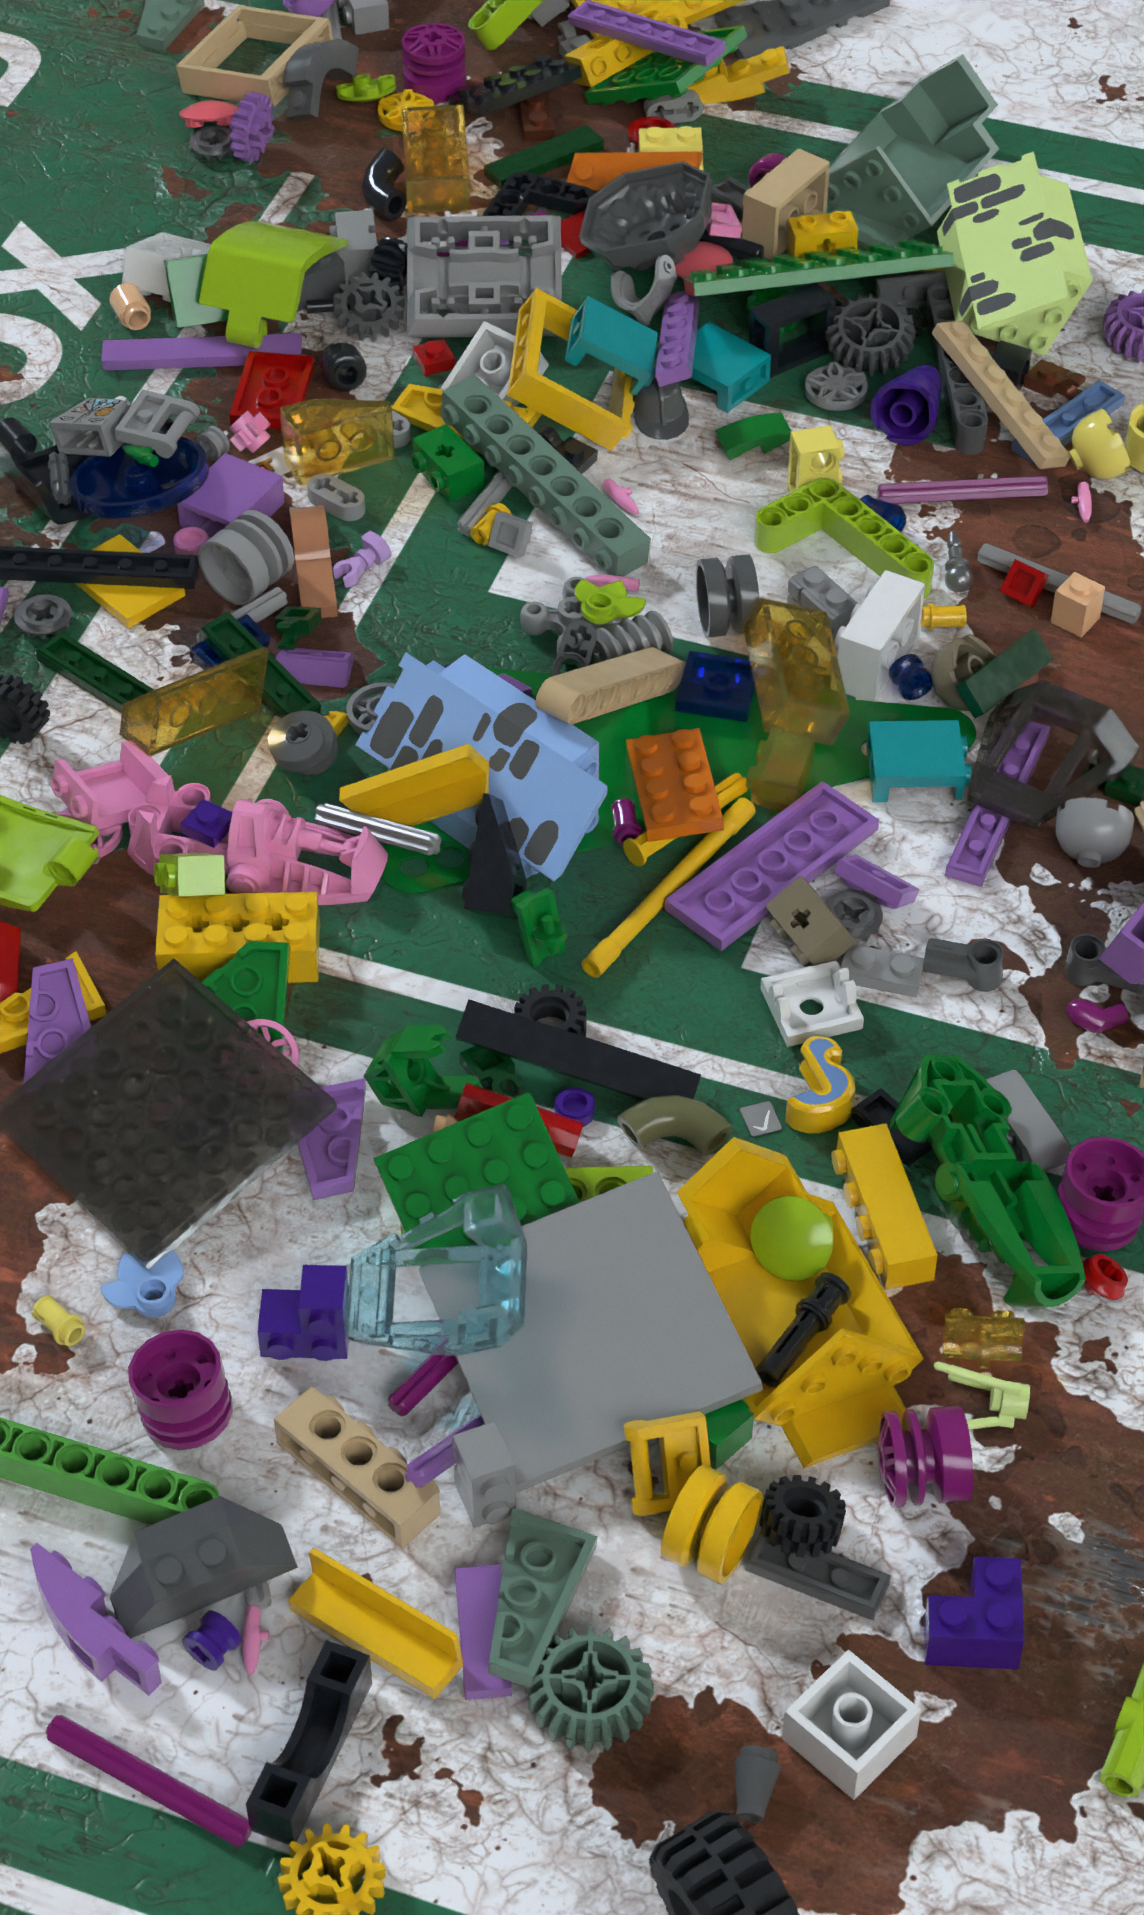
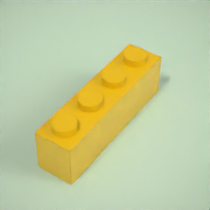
M887 1123L839 1132L837 1150L832 1151L831 1154L832 1164L836 1175H842L845 1181V1200L849 1208H855L858 1236L861 1241L867 1240L870 1248L868 1259L875 1275H880L885 1290L933 1281L938 1255Z

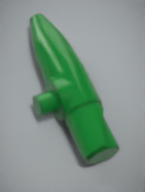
M130 444L122 445L125 454L133 460L151 467L158 465L159 459L156 455L152 454L153 449L150 446L146 448L145 446L138 447Z

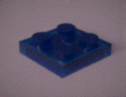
M689 651L675 699V711L748 722L760 676L761 662Z

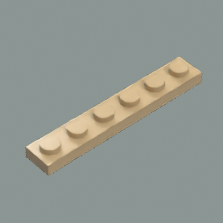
M963 321L937 323L932 332L933 336L1037 467L1041 470L1066 466L1071 455L1043 422L1042 417L1026 401L1024 395L1006 376L1005 371L990 356L988 350L973 335L970 328Z

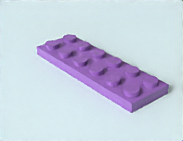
M821 781L666 898L665 911L714 947L723 951L768 916L770 912L765 905L800 875L808 883L812 882L834 865L838 859L843 858L878 831L879 819L824 781Z

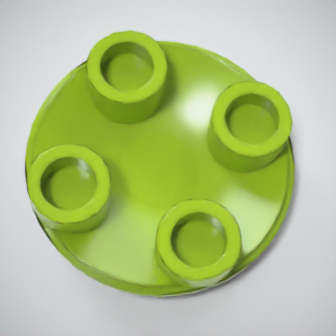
M359 74L352 77L353 83L337 85L336 93L337 97L341 100L365 103L387 96L397 88L394 75H383L377 79H371L370 74Z
M778 1196L766 1203L753 1220L751 1226L752 1249L760 1264L771 1274L791 1281L808 1279L820 1272L831 1257L833 1250V1220L806 1199L796 1196Z

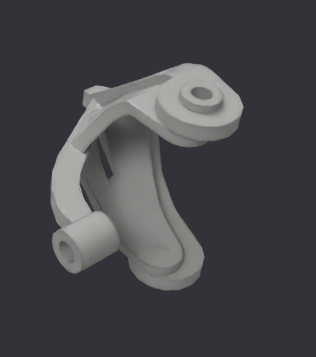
M662 255L657 258L653 285L649 293L642 300L636 297L633 279L630 275L621 270L612 274L611 294L615 303L635 316L639 323L646 327L650 326L651 319L664 307L665 300L671 296L672 288L677 280L673 260L668 255Z

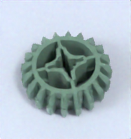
M592 1625L587 1629L586 1635H579L571 1627L568 1632V1640H564L554 1634L552 1647H545V1660H542L540 1663V1673L535 1676L533 1689L526 1687V1694L530 1697L528 1698V1709L531 1711V1714H536V1724L539 1729L549 1728V1737L552 1742L562 1736H566V1746L569 1750L579 1741L584 1742L585 1750L588 1753L593 1749L594 1742H601L602 1746L608 1751L612 1747V1737H616L626 1743L627 1739H629V1729L640 1730L643 1725V1716H648L651 1711L650 1699L654 1695V1683L650 1680L651 1667L649 1663H643V1653L640 1648L630 1649V1640H628L627 1635L614 1641V1633L610 1627L602 1636L595 1635V1629ZM588 1677H592V1688H595L592 1689L591 1700L587 1699V1689H585L588 1688ZM566 1706L574 1707V1708L577 1709L579 1712L574 1711V1710H572V1709H570V1708H568V1707H566ZM607 1707H612L606 1711L600 1712L601 1710Z

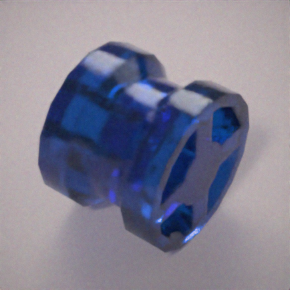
M916 654L903 655L889 669V678L893 684L899 686V691L906 700L919 699L926 695L933 687L931 672L924 668L923 661Z

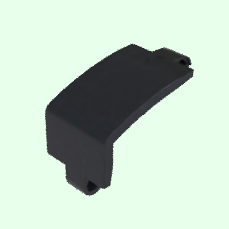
M10 417L0 422V470L58 525L74 522L118 506L154 488L175 474L173 467L159 456L155 450H153L152 454L156 455L159 459L156 467L144 465L133 460L125 454L122 445L112 456L66 454L72 489L71 502L67 505L63 503L58 504L52 494L50 470L48 467L49 455L52 452L59 454L57 445L34 453L37 447V438L18 419ZM168 418L158 433L166 434L174 421Z

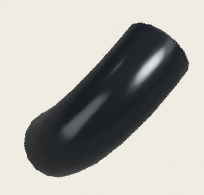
M382 148L365 170L362 191L370 209L381 217L394 221L402 216L406 208L407 199L404 192L393 187L395 181L404 172L405 168L396 154L389 149Z

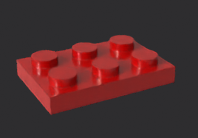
M249 351L230 410V425L246 411H249L253 417L260 412L270 423L268 427L270 429L297 431L315 370V357Z

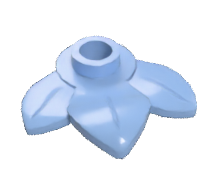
M172 1249L161 1253L153 1264L135 1256L123 1254L117 1269L118 1280L102 1285L100 1287L105 1300L114 1307L136 1309L138 1313L146 1317L163 1316L170 1312L176 1303L175 1288L183 1279L184 1273L182 1262L177 1253Z

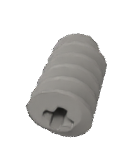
M649 611L645 616H635L632 621L625 619L619 625L613 623L607 626L606 629L597 628V639L593 656L595 663H599L650 647L661 651V646L666 653H670L673 650V636L662 615L657 611Z

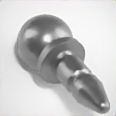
M950 531L947 541L949 560L945 563V570L947 571L945 584L951 591L965 592L972 586L973 575L968 569L970 566L969 560L963 558L962 545L957 533Z

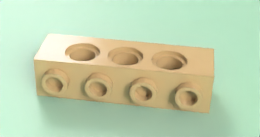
M312 1386L274 1418L277 1444L401 1549L441 1515L440 1490L436 1482L432 1480L421 1488H416L412 1482H407L404 1474L408 1472L405 1457L396 1448H387L377 1440L374 1432L366 1423L360 1420L356 1422L348 1416L342 1405L333 1396L327 1395L325 1397ZM326 1436H334L332 1439H322ZM357 1462H366V1464L360 1466L353 1465ZM390 1488L399 1489L398 1491H395V1492H386V1491H385V1490L390 1489Z

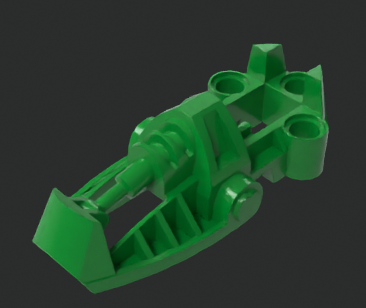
M925 1054L893 1115L890 1129L900 1130L903 1135L915 1142L929 1140L941 1163L935 1176L937 1196L955 1228L965 1229L968 1238L974 1240V1244L980 1252H993L1001 1263H1007L1014 1272L1012 1284L1003 1297L1005 1304L1014 1309L1028 1310L1059 1306L1069 1301L1080 1291L1086 1280L1079 1248L1060 1199L1041 1165L1036 1162H1014L1017 1158L1005 1138L1010 1130L1006 1121L1012 1113L1010 1102L1006 1096L994 1089L984 1077L957 1055ZM1018 1233L1024 1236L1048 1266H1035Z

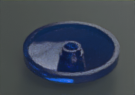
M180 437L177 441V449L170 458H163L153 450L152 454L156 455L159 459L156 467L144 465L133 460L125 454L122 445L112 456L91 455L75 469L70 478V489L74 503L83 512L102 518L138 517L172 507L193 495L207 480L209 464L205 450L199 443L189 438Z

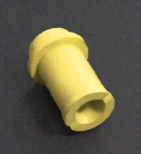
M45 1295L34 1304L32 1308L34 1312L31 1315L53 1333V1339L56 1343L73 1346L83 1338L85 1334L83 1319L78 1314H70L53 1296Z

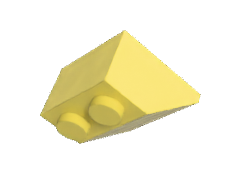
M683 126L680 128L650 127L639 129L638 152L701 151L703 153L701 128ZM702 157V161H701L700 168H699V169L702 170V171H703V157Z

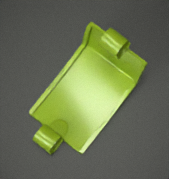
M248 221L238 224L221 234L209 247L199 303L205 306L229 310L226 326V341L228 343L257 349L262 343L263 336H267L268 331L267 321L262 319V317L293 323L301 297L305 272L319 259L346 247L348 239L259 221Z
M0 795V905L35 912L58 885L75 886L99 857L97 849L90 847L100 834L97 827L40 810Z

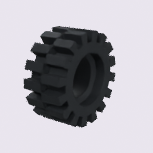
M8 673L5 676L3 674L0 675V737L5 740L8 736L10 742L14 744L17 741L20 744L29 743L48 722L50 710L46 708L49 705L47 700L40 699L43 694L39 690L37 692L32 690L33 684L30 682L24 684L22 677L17 676L14 679L13 675Z
M549 984L542 985L541 992H538L536 987L529 989V996L523 993L519 997V1003L516 1002L514 1014L535 1021L545 1017L559 1018L565 1022L556 1026V1028L586 1037V1005L583 1006V999L580 995L575 998V991L570 988L566 993H563L562 985L556 984L555 990H549Z
M793 1475L792 1481L787 1476L780 1477L779 1483L773 1481L769 1485V1489H766L759 1520V1527H762L761 1534L763 1537H769L768 1543L773 1547L779 1543L782 1544L781 1552L788 1554L790 1549L797 1550L796 1557H804L805 1551H809L811 1557H819L821 1550L825 1554L831 1552L832 1546L836 1547L839 1542L846 1513L845 1500H840L841 1493L837 1489L829 1492L831 1486L829 1483L824 1481L821 1485H817V1478L809 1476L808 1481H802L801 1475Z

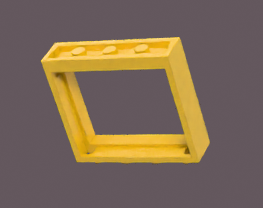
M536 288L519 309L507 396L612 451L623 437L625 439L628 438L633 424L630 423L631 413L635 406L633 394L630 393L632 376L614 367L609 412L537 373L543 328L568 341L571 319L577 310Z

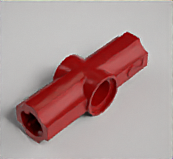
M466 1082L454 1117L464 1120L513 1098ZM537 1107L557 1153L573 1157L584 1122Z

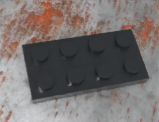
M544 55L535 58L534 63L530 65L513 66L509 68V73L504 75L487 76L483 79V83L478 85L469 84L458 88L457 93L447 97L450 108L482 117L582 78L580 65L568 63L566 59L557 60L553 59L550 55Z

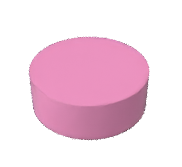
M186 527L179 530L173 538L175 553L177 555L198 556L200 546L209 540L207 532L198 527Z

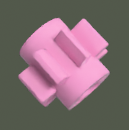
M246 411L229 427L235 434L230 438V442L239 452L247 447L253 453L271 437L265 430L269 427L270 423L260 412L253 417L249 411Z

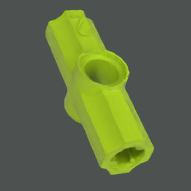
M1144 1663L1137 1678L1131 1697H1126L1113 1732L1115 1739L1099 1778V1782L1104 1784L1109 1792L1123 1798L1127 1796L1138 1797L1144 1785Z

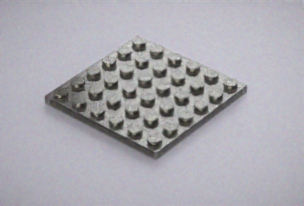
M172 959L0 1103V1131L132 1255L137 1262L149 1270L172 1250H176L337 1109V1105L328 1093L177 960Z

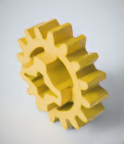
M325 1823L323 1835L316 1837L314 1832L307 1829L305 1830L306 1843L304 1845L291 1841L289 1849L292 1858H281L280 1868L281 1873L284 1875L278 1877L280 1893H285L283 1901L286 1911L296 1908V1915H359L361 1911L373 1915L376 1912L373 1898H383L385 1894L384 1883L381 1881L386 1878L385 1863L379 1862L381 1856L378 1845L368 1847L367 1833L363 1831L355 1838H352L350 1825L344 1824L338 1834L332 1833L330 1824ZM311 1862L310 1869L302 1873L304 1867ZM365 1875L361 1888L354 1894V1887L362 1883V1876ZM337 1880H340L341 1887L336 1882Z

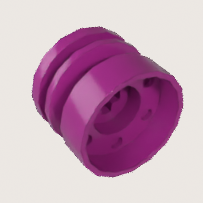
M425 23L414 26L406 31L402 37L404 90L412 89L413 93L422 94L432 99L434 103L447 102V96L457 93L459 87L466 85L464 35L459 29L442 23Z
M1109 1137L1091 1138L1075 1146L1068 1156L1057 1195L1068 1217L1078 1245L1086 1249L1103 1252L1116 1250L1132 1242L1138 1233L1144 1217V1154L1136 1146L1121 1139Z
M183 1329L167 1331L148 1339L134 1353L128 1367L129 1384L134 1400L137 1403V1410L142 1425L150 1439L165 1448L176 1450L193 1449L216 1439L227 1427L233 1413L232 1395L229 1390L228 1381L225 1378V1370L220 1353L210 1339L194 1331Z
M960 1405L930 1408L927 1413L925 1429H921L913 1409L905 1410L903 1413L902 1428L898 1414L895 1411H885L881 1414L880 1435L877 1442L880 1477L885 1485L887 1498L892 1508L904 1507L907 1500V1487L914 1506L922 1505L925 1499L927 1484H931L934 1496L939 1504L965 1502L971 1499L973 1491L972 1448L967 1420Z

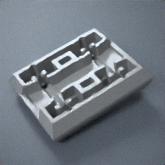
M436 216L407 218L408 338L474 337L484 321L515 336L519 309L536 288L562 301L561 216ZM468 240V247H458L455 245V241ZM500 240L514 241V244L512 246H500ZM537 240H546V242L537 244ZM432 241V245L423 242ZM440 241H446V246L448 247H439ZM522 241H528L529 246H521ZM519 251H532V255L520 256ZM437 252H449L450 256L439 257ZM437 313H448V314H447L445 317H441V316H440L439 314H437ZM543 328L542 337L558 336Z

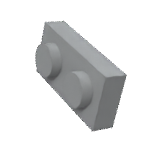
M854 944L845 952L841 969L848 968L849 981L854 980L856 986L917 998L923 975L924 958Z

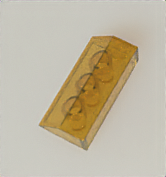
M263 646L123 703L119 735L150 757L259 712L261 709L269 649Z

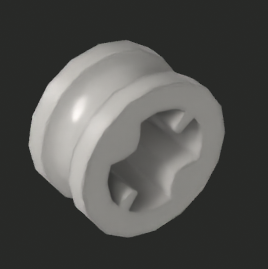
M216 426L208 427L205 433L202 432L196 437L198 450L210 461L218 460L221 454L227 453L230 449L227 436Z

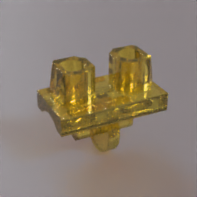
M953 1308L950 1315L945 1314L942 1358L978 1359L979 1368L989 1369L990 1360L1021 1361L1025 1330L1024 1318H1015L1012 1311L996 1310L991 1316H974L969 1309Z

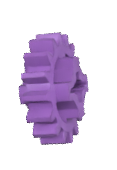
M251 91V94H245L244 100L239 101V110L234 111L235 117H232L230 121V129L233 131L229 136V139L233 141L230 149L234 151V157L253 163V160H259V153L264 154L265 144H269V137H272L274 132V126L271 123L274 119V115H271L274 106L270 104V97Z

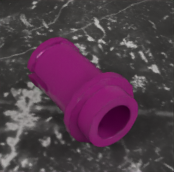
M627 798L618 799L611 805L615 824L612 831L613 839L621 847H623V842L626 839H635L643 834L641 825L637 823L635 803H632V800Z

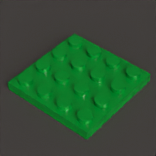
M741 25L694 31L725 41L726 51L707 67L654 51L589 88L584 93L587 103H601L602 106H606L622 100L625 103H631L639 98H647L648 101L666 95H670L671 98L680 97L688 92L687 88L691 84L702 80L705 77L704 73L722 63L721 59L725 55L738 49V44L748 37L745 27Z
M530 1092L373 1158L420 1268L580 1203Z

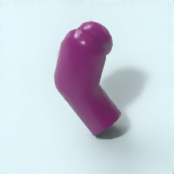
M1076 999L1071 1001L1066 1008L1068 1018L1074 1024L1091 1033H1100L1126 1023L1129 1019L1128 1012L1123 1004L1102 1009L1089 1001Z

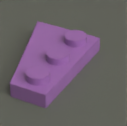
M73 958L34 967L23 1095L103 1076L101 1061Z
M365 1078L285 1095L286 1106L313 1200L354 1191L366 1095Z

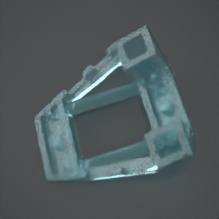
M501 1184L467 1192L454 1199V1206L438 1215L431 1212L420 1218V1225L401 1236L393 1233L351 1257L345 1336L352 1341L368 1345L436 1355H464L498 1348L510 1339L524 1325L527 1242L508 1187ZM463 1224L464 1233L479 1244L411 1249ZM480 1262L478 1307L459 1311V1319L393 1322L396 1267Z

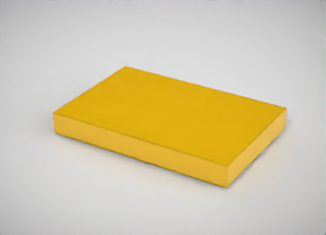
M120 534L92 549V551L143 553ZM75 583L127 628L133 627L186 596L185 588Z

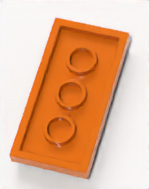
M699 728L691 730L681 729L676 732L653 736L644 735L639 738L626 740L627 753L648 842L724 830L723 816Z

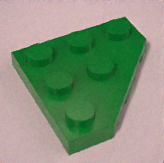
M247 942L237 951V955L221 969L217 968L177 1007L174 1005L162 1016L159 1051L161 1059L222 1061L223 1047L227 1038L241 1024L255 1019H267L285 1027L290 944L284 942ZM258 1027L256 1041H264L265 1037L262 1029ZM267 1027L271 1036L270 1044L274 1040L284 1039L282 1033ZM251 1029L242 1033L234 1043L250 1045L249 1035ZM278 1046L275 1049L277 1055L283 1053V1046ZM244 1049L231 1050L232 1054L244 1058Z

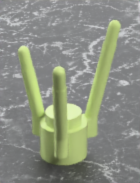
M938 1361L934 1363L936 1370L948 1373L950 1381L991 1391L990 1411H998V1416L967 1420L969 1430L995 1426L1013 1428L1015 1418L1026 1419L1030 1399L1029 1384L1004 1381Z

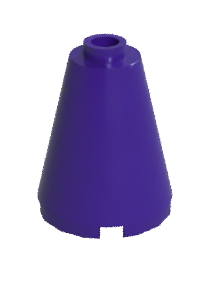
M920 365L884 384L876 392L872 399L870 413L874 426L877 430L880 428L888 435L886 437L888 440L901 445L918 444L934 430L937 423L942 390V377L938 370L929 365Z

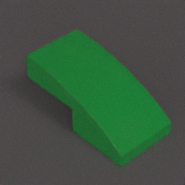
M782 412L744 418L715 430L729 460H732L759 445L764 453L790 441L791 429Z

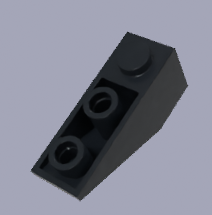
M483 793L482 803L478 805L475 816L478 826L476 839L471 844L469 850V861L471 863L469 880L465 881L462 890V898L465 902L464 909L481 915L518 919L517 914L513 911L511 900L513 897L526 891V875L503 800Z

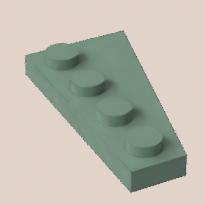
M512 1508L488 1674L533 1689L535 1676L540 1673V1663L542 1660H545V1647H552L554 1634L557 1635L594 1554L597 1536Z

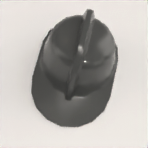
M654 376L653 381L648 387L643 386L638 394L633 396V401L635 402L633 409L635 422L639 430L646 436L657 440H668L678 437L689 426V413L678 382L659 387L656 376Z

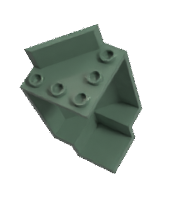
M963 54L920 78L902 98L883 108L830 165L827 206L830 211L828 213L851 211L858 227L857 246L867 249V245L886 243V246L894 245L895 248L898 247L899 241L908 240L912 236L931 227L951 205L947 183L958 179L961 183L974 178L999 150L982 125V122L998 104Z

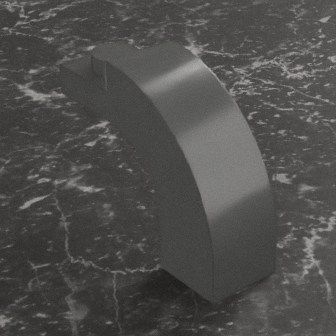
M333 39L309 43L297 49L286 66L282 84L290 88L287 118L294 122L318 118L321 87L324 77L330 80L355 77L359 47L342 39Z

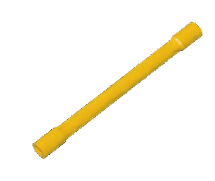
M739 798L722 815L724 830L709 832L629 916L582 960V968L589 976L599 978L620 956L621 951L665 906V899L684 886L731 836L740 831L756 813L753 803L746 798Z

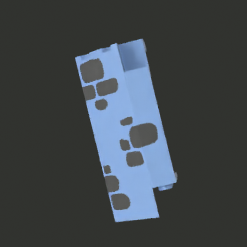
M405 652L398 665L403 670L394 688L387 685L373 711L378 715V718L370 731L367 733L362 732L356 746L384 764L388 771L465 744L472 746L489 761V794L503 800L526 879L532 874L535 875L541 872L552 881H555L563 874L584 834L591 832L597 825L599 820L598 809L607 795V785L599 781V742L574 725L537 709L534 699L465 654L444 668L434 660L425 665ZM478 805L430 820L429 822L470 849L471 844L476 839L478 826L475 816Z

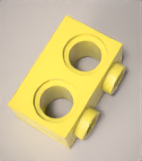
M831 425L791 431L787 480L790 493L819 478H830L842 485V473L839 463L840 459H844V445L841 438H836Z

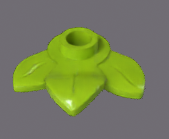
M581 580L574 590L575 598L582 604V616L596 625L609 623L615 618L636 616L643 611L646 605V599L627 597L625 586L620 580L599 588L589 581Z

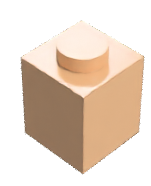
M1074 572L1055 591L1051 623L1082 638L1100 619L1105 586Z

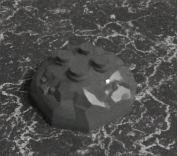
M684 161L623 173L589 198L579 235L581 244L588 248L597 258L602 259L605 266L612 270L632 267L638 271H646L652 267L655 268L657 258L662 255H668L673 260L674 265L681 263L684 260V255L690 253L698 246L706 226L711 221L712 179L710 174Z

